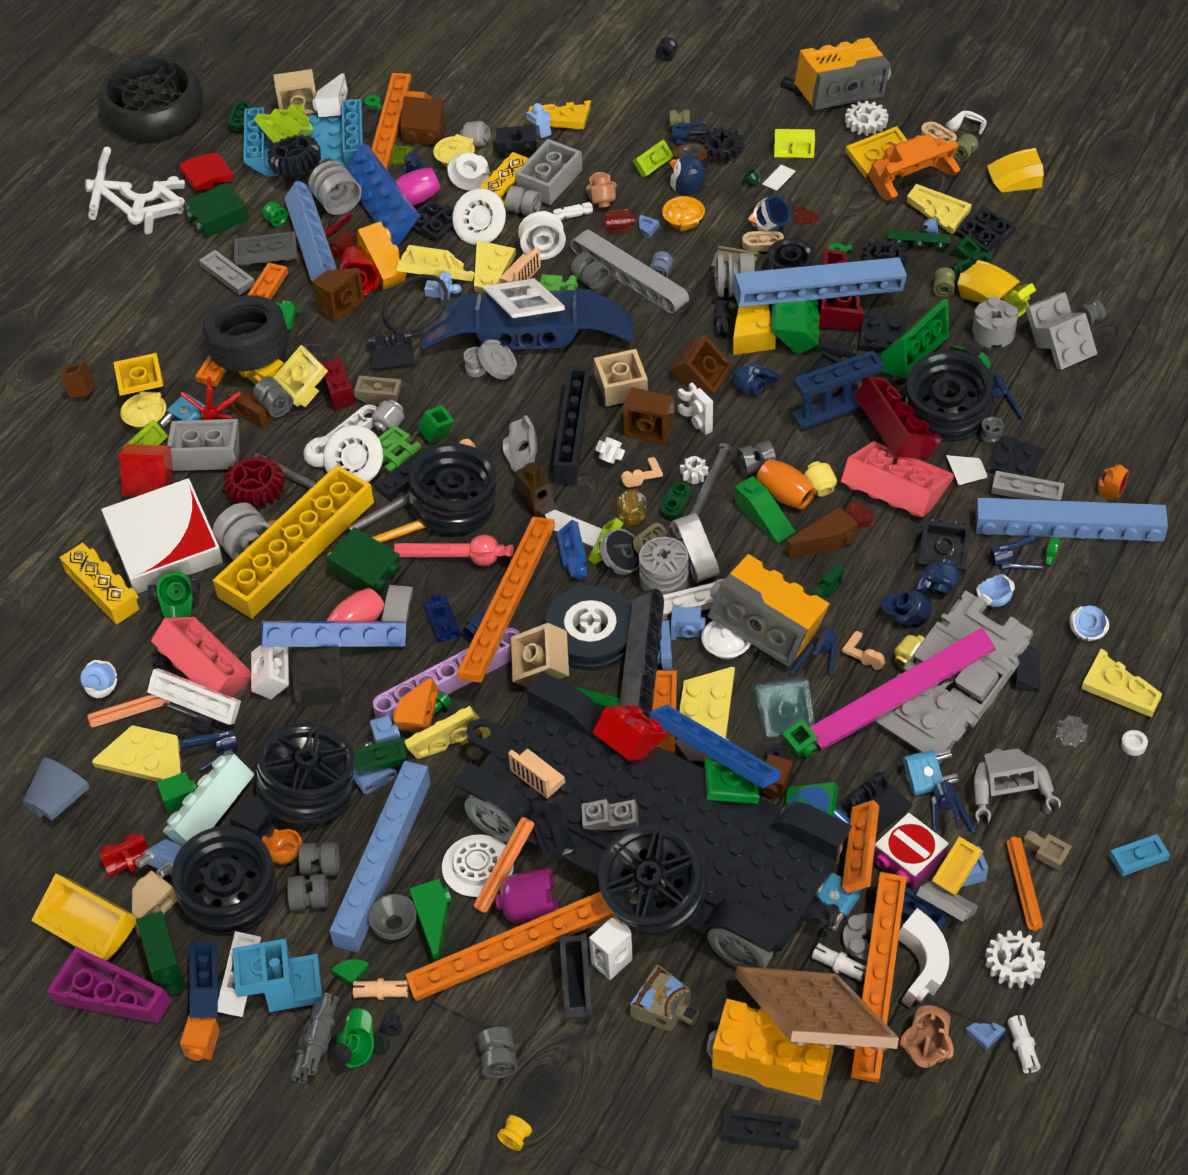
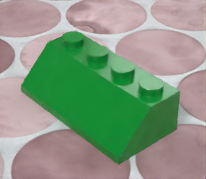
M820 299L772 304L771 331L796 355L818 345Z
M943 299L927 311L882 352L881 362L884 364L882 372L906 378L918 360L934 352L949 337L948 299Z

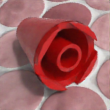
M349 246L345 248L342 253L339 269L358 268L360 270L364 296H367L379 284L378 268L359 247Z

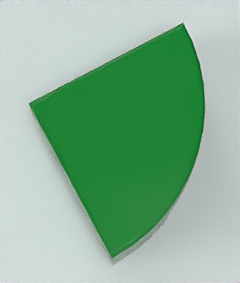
M346 960L337 964L332 969V974L354 987V981H359L370 966L368 962L363 960Z

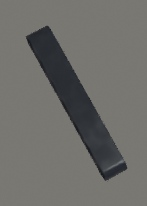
M657 588L635 594L632 599L619 704L621 706L635 705L643 710L642 714L649 718L653 707L664 611V597Z

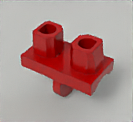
M133 833L127 836L124 840L125 842L119 845L109 844L102 848V852L99 855L109 877L127 868L131 872L136 870L134 866L136 865V860L143 856L145 850L149 849L143 834L137 835Z

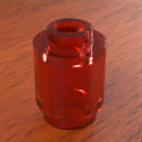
M630 209L606 213V230H612V232L631 230V226L635 225L634 213H630Z
M341 231L329 243L333 258L341 259L345 248L356 245L357 238L352 231Z

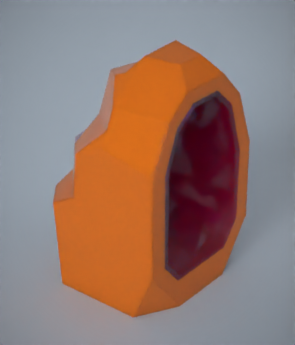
M1115 465L1105 469L1098 484L1100 496L1111 501L1118 499L1127 483L1129 470L1122 465Z

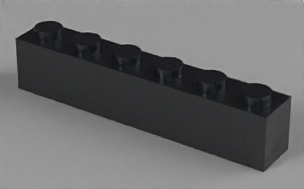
M568 367L553 463L555 483L577 484L591 389L590 368Z

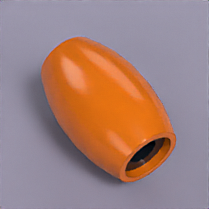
M769 459L758 471L757 480L769 491L773 498L787 506L803 509L810 503L815 494V488L808 478L789 464Z

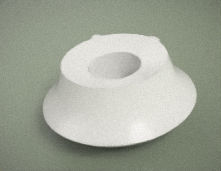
M473 153L458 154L451 159L448 165L449 178L457 187L464 190L479 189L481 184L491 175L485 157Z
M714 620L705 626L701 635L704 647L721 659H733L744 653L751 645V643Z

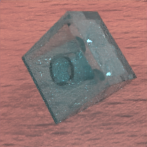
M796 677L754 685L758 711L767 738L782 735L785 730L801 718L809 727L815 724L809 684L805 678Z

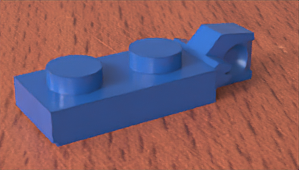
M571 520L556 534L563 567L567 568L571 577L582 581L587 577V568L584 565L586 555L579 524L577 521Z

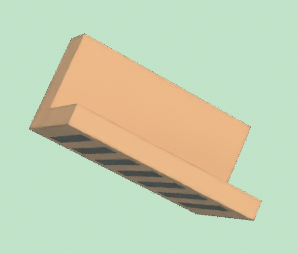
M536 247L529 255L523 253L500 277V284L530 279L541 267L540 248ZM514 287L511 289L518 291L521 287Z
M526 749L521 755H518L513 750L508 753L510 770L548 799L565 783L563 775L529 749Z

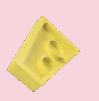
M918 184L907 195V203L928 218H937L938 225L952 235L971 211L972 204Z
M477 240L474 278L475 292L487 293L483 289L484 286L500 284V277L509 269L516 255L515 248Z
M1101 648L1083 682L1082 689L1152 717L1161 700L1162 693L1139 676L1134 677L1125 670L1126 666L1119 661L1117 663L1108 657V653Z
M469 706L457 711L456 714L444 720L436 722L433 726L422 732L415 733L404 741L407 749L417 759L445 751L450 744L460 742L461 745L469 743L466 733L467 727L472 721L480 718ZM479 727L473 731L477 736L482 735L483 738L490 735V731L486 727Z

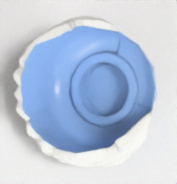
M999 574L979 584L976 588V593L978 597L986 601L987 605L1000 607L1011 600L1015 584L1007 576Z
M1096 606L1078 607L1070 615L1069 623L1071 630L1074 632V635L1084 641L1100 639L1109 630L1108 618Z
M94 660L82 671L80 676L81 686L92 697H106L117 685V673L111 663Z

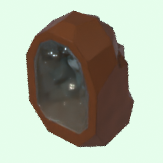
M685 144L673 149L674 159L690 154L698 157L703 162L707 157V151L701 144Z

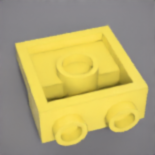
M300 345L273 378L293 397V404L296 406L301 404L306 407L319 392L315 386L328 370L304 346Z

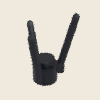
M171 701V704L163 703L164 707L192 718L191 729L195 730V733L176 732L168 734L176 735L178 738L213 734L216 719Z

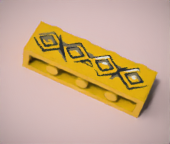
M512 152L497 170H494L492 175L481 184L480 188L488 189L497 194L505 207L506 196L510 187L516 186L515 173L529 158Z
M81 543L60 557L65 573L116 625L139 610L137 603L139 598L135 590L131 587L128 589L119 574L114 575L109 564L106 561L102 562L93 548L89 549L84 543Z

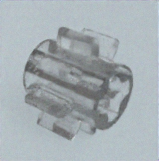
M1068 715L1065 721H1058L1056 737H1061L1063 745L1076 747L1079 741H1086L1088 725H1083L1081 717Z

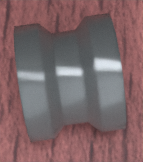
M1093 300L1089 305L1084 304L1078 309V313H1086L1089 325H1092L1095 320H1103L1106 315L1104 306L1099 300Z
M997 417L985 418L981 425V441L987 445L998 444L1003 435V421Z

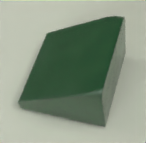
M966 235L957 243L950 255L962 260H972V257L978 255L981 248Z

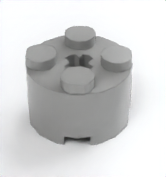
M990 297L988 301L979 304L975 309L972 327L974 340L988 348H991V345L1002 344V347L1010 344L1015 337L1018 317L1017 308L1010 303L1000 300L998 297Z

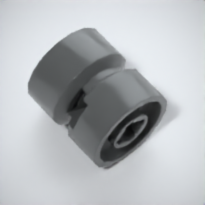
M588 252L580 253L573 260L570 268L572 275L583 281L592 290L601 288L607 282L610 275L609 268Z
M266 377L260 380L254 387L253 396L271 416L281 417L292 408L293 397L275 378Z
M769 440L756 443L754 448L749 445L737 449L738 464L744 476L758 473L761 466L767 460H776L774 448Z
M323 842L321 846H317L316 843L300 844L299 869L301 876L310 877L319 872L326 874V876L339 875L340 854L338 842Z
M326 874L311 875L309 879H306L304 876L288 877V902L291 911L305 910L308 905L313 909L328 908L329 893Z
M492 1027L482 1031L478 1035L480 1054H482L480 1058L483 1075L488 1078L498 1079L514 1074L518 1067L516 1053L513 1051L515 1046L512 1030L506 1027Z

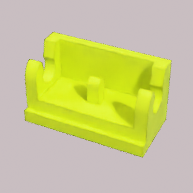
M775 129L774 157L814 158L815 130Z

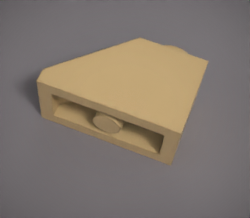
M150 871L145 877L138 880L132 890V914L139 918L162 911L164 914L178 901L174 888ZM136 922L134 927L137 934L140 936V932Z

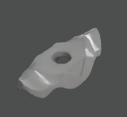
M527 415L509 425V436L503 440L504 454L514 472L525 467L528 463L535 462L537 436L534 426ZM529 443L525 450L519 451V447L522 444Z

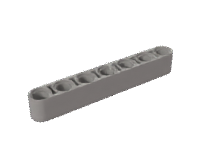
M585 230L570 241L571 249L576 255L582 252L590 253L609 268L611 277L668 313H675L689 302V295L681 286L594 232Z

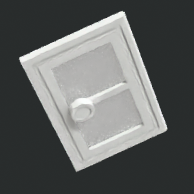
M535 278L483 287L512 318L565 310V306Z

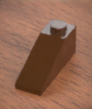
M838 507L789 538L786 542V556L791 558L832 551L851 544L857 538L858 523L841 507Z

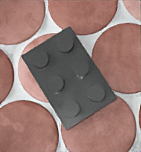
M295 231L234 239L235 265L248 266L252 263H270L276 260L289 261L297 258Z

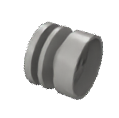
M338 161L324 162L316 167L310 175L309 189L328 213L332 215L345 214L352 210L360 201L361 187L342 163Z
M718 253L715 264V287L718 297L724 296V288H728V296L732 297L735 273L755 271L754 253H740L738 263H734L732 253H728V263H724L723 253Z
M656 537L647 541L641 547L639 553V575L643 591L657 588L665 595L687 588L689 582V560L687 548L682 542L670 537Z

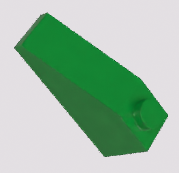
M754 476L735 486V505L777 546L796 535V531L769 491Z
M439 879L409 889L411 900L415 905L417 918L433 962L442 958L449 918L448 903L452 902L448 888H442Z

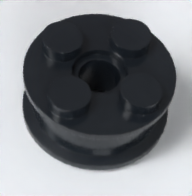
M785 238L778 240L768 250V270L813 266L814 250L810 244L801 239Z

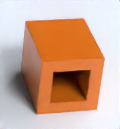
M189 1014L180 1042L184 1055L189 1059L195 1061L212 1059L220 1032L215 1018H190Z

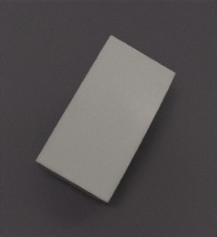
M389 585L382 621H405L407 624L413 587Z
M607 799L582 804L583 828L591 830H621L639 826L637 803L635 800L609 804Z

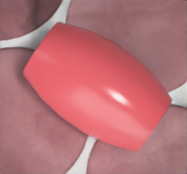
M367 588L352 594L342 601L332 611L327 621H377L385 605L381 597L374 590Z

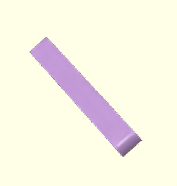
M514 628L506 629L486 674L512 661L511 637L520 634L518 630ZM468 649L375 697L373 700L375 718L378 719L389 715L392 724L395 723L393 721V712L398 707L399 699L427 679L434 680L439 688L438 694L442 691L447 695L473 682L459 680L457 676V671Z

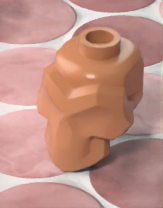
M596 172L590 176V184L586 186L585 190L593 204H598L599 208L611 206L610 202L616 200L617 184L610 181L609 174Z

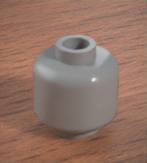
M473 121L464 124L460 135L472 138L474 147H482L490 140L491 132L489 126L483 121Z
M391 399L389 401H382L372 414V419L375 422L374 427L382 433H385L394 425L399 427L405 418L403 407Z

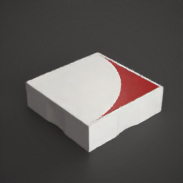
M189 478L101 509L114 545L121 556L130 584L137 594L147 591L148 585L155 584L157 586L159 579L166 573L181 572L188 575L223 563L220 548Z

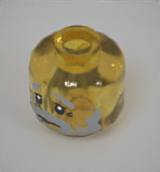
M634 489L622 492V495L617 499L619 519L628 525H637L641 520L645 519L647 516L645 496Z

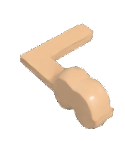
M654 457L648 458V464L652 471L642 472L637 469L633 474L625 471L621 475L624 486L629 488L637 487L643 483L644 479L662 477L663 473Z
M855 631L843 647L842 652L861 660L862 664L866 666L872 665L875 670H881L886 663L884 656L873 649H867L864 652L856 649V645L862 638V633Z

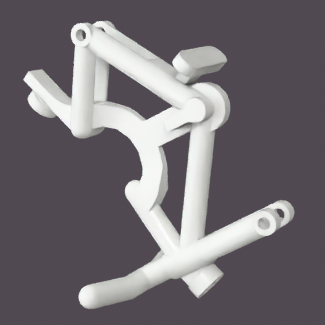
M108 146L104 147L100 156L95 180H85L86 192H92L89 205V219L91 220L97 218L101 195L125 212L132 224L137 225L144 221L145 234L152 233L155 218L176 213L182 214L184 210L182 206L185 200L170 190L184 189V180H179L176 176L168 178L167 181H154L152 191L146 194H138L131 191L132 185L129 182L106 181V164L111 154V148ZM109 189H117L123 196L134 200L133 208ZM158 198L162 199L165 202L161 204L144 207L145 202L153 201Z

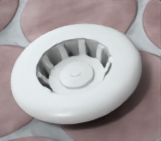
M481 188L465 193L457 201L452 215L455 232L460 239L471 245H477V240L487 243L493 241L501 233L506 219L505 207L500 197L488 189Z
M345 426L337 430L327 441L323 453L324 466L327 473L336 465L345 470L350 469L348 472L369 482L376 476L382 465L383 449L381 442L374 432L364 426Z
M471 835L458 840L447 850L443 858L442 873L445 881L453 890L462 895L478 897L491 873L490 870H493L496 864L493 861L497 862L506 845L501 840L489 835ZM514 864L511 867L507 877L512 875Z

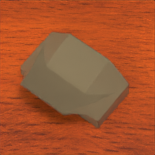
M359 376L354 394L357 399L370 405H379L382 401H389L390 399L397 402L402 381L401 379Z

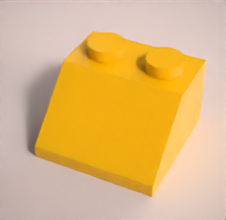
M156 353L113 362L120 396L164 386Z

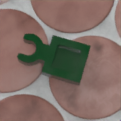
M836 564L831 571H826L821 578L822 584L817 586L812 594L817 595L823 600L826 597L830 598L843 584L844 569Z

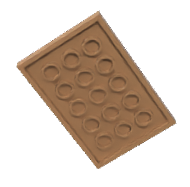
M736 966L735 977L776 1024L779 1030L782 1031L790 1043L804 1046L806 1043H816L822 1047L843 1045L850 1049H859L860 1046L877 1051H885L886 1048L897 1049L899 1037L838 974Z

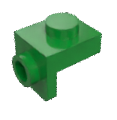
M283 300L282 303L276 304L282 309L287 330L292 331L295 314H299L300 310L293 302Z

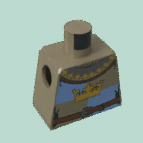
M656 965L630 1004L632 1018L667 1031H672L679 1020L692 1026L698 1018L699 1011L689 1006L691 1002L690 989L659 965Z

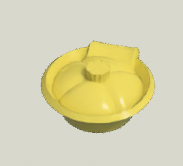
M459 134L442 139L433 149L435 158L441 161L445 167H448L449 162L454 156L461 153L474 154L475 152L473 139Z
M141 391L122 405L120 415L125 423L141 430L152 420H155L158 424L166 412V403L161 398L160 392Z

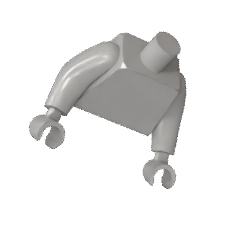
M994 749L991 753L985 754L984 762L979 763L974 776L975 805H978L975 815L976 824L979 825V815H985L988 819L987 824L990 823L991 813L986 809V805L989 804V793L991 796L1038 788L1041 795H1045L1046 798L1042 804L1044 813L1049 814L1051 812L1049 803L1057 811L1060 808L1061 801L1052 795L1054 789L1046 767L1033 757L1025 755L1020 749L1005 751Z

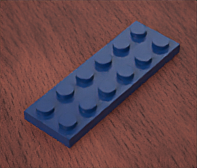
M363 143L346 169L361 187V203L375 223L381 221L383 227L388 228L392 244H396L398 247L420 215L369 145Z

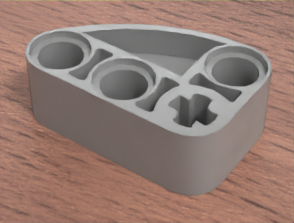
M693 513L673 520L668 527L669 536L682 542L687 548L688 572L692 579L698 583L718 576L719 567L697 514Z

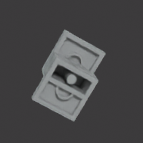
M1060 292L1025 307L1037 348L1051 349L1057 369H1064L1097 354L1086 313H1071L1066 292Z

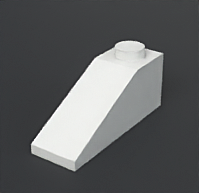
M340 74L317 91L316 97L313 99V107L318 112L319 117L342 115V101L346 100L348 93L345 74Z
M235 931L218 999V1012L243 1016L247 996L237 997L235 992L232 948L258 944L261 937Z

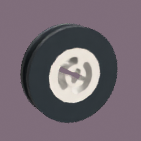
M580 586L562 593L551 603L546 612L545 624L550 623L567 631L568 665L570 667L582 670L603 669L625 658L632 606L624 596L612 589L601 586ZM579 623H580V632L575 629V627H576ZM601 623L604 624L606 627L602 632Z

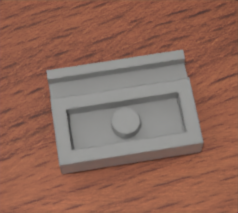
M932 881L921 886L917 893V896L961 921L974 916L978 905L958 894L956 896Z

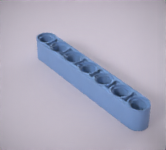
M296 181L285 196V202L310 278L314 281L325 271L337 270L311 191L307 185Z

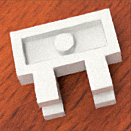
M692 382L689 384L690 392H685L682 388L678 390V397L683 401H689L690 406L685 407L681 403L678 405V412L683 416H691L694 427L707 435L713 431V401L700 388L696 389L695 384Z

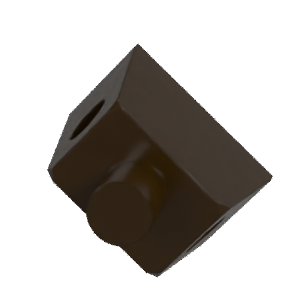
M531 462L515 472L514 492L534 517H541L555 510L551 483L538 464Z

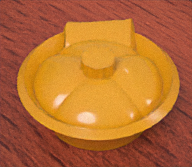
M680 196L666 202L662 208V214L674 228L685 231L699 225V221L705 214V207L695 198Z

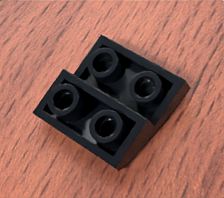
M431 198L417 210L420 216L410 230L425 238L436 241L453 227L452 215L454 209L449 205L443 207Z
M982 206L973 217L968 216L955 232L962 237L967 235L981 249L989 252L1005 241L1016 228L1014 224Z

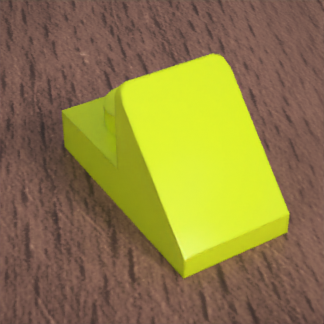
M1033 283L1014 288L1000 300L1016 307L1019 317L1026 312L1025 307L1029 306L1027 302L1030 299L1029 295L1036 291Z

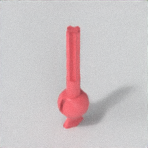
M486 534L476 536L472 539L471 543L394 544V551L399 553L400 557H470L473 563L483 567L492 565L497 561L498 556H513L514 545H498L494 537Z

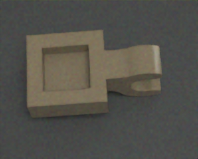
M1030 830L1025 835L1023 842L1024 849L1037 851L1035 858L1057 870L1060 869L1072 848L1069 844L1050 834L1044 839Z

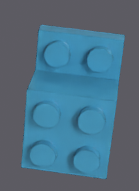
M286 939L232 948L237 997L265 993L270 1012L321 1002L323 994L318 954L291 958Z

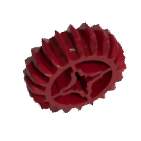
M251 455L249 459L243 457L241 462L235 461L234 466L228 467L223 485L226 495L233 504L249 503L257 509L260 505L266 507L268 502L274 503L275 498H280V492L284 491L285 478L282 468L278 466L276 460L272 461L269 457L263 459L261 455L254 458Z

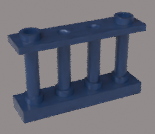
M870 351L793 378V385L803 398V408L792 412V417L801 430L861 409L860 403L855 397L860 388L851 391L852 382L862 379L863 384L868 376L882 372L884 364L874 351ZM843 385L842 394L832 398V389ZM823 393L822 402L812 405V396Z

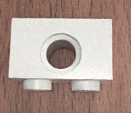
M260 645L251 652V691L272 699L289 685L288 647H262Z
M612 917L589 937L591 964L609 980L632 961L631 931L624 923H618Z

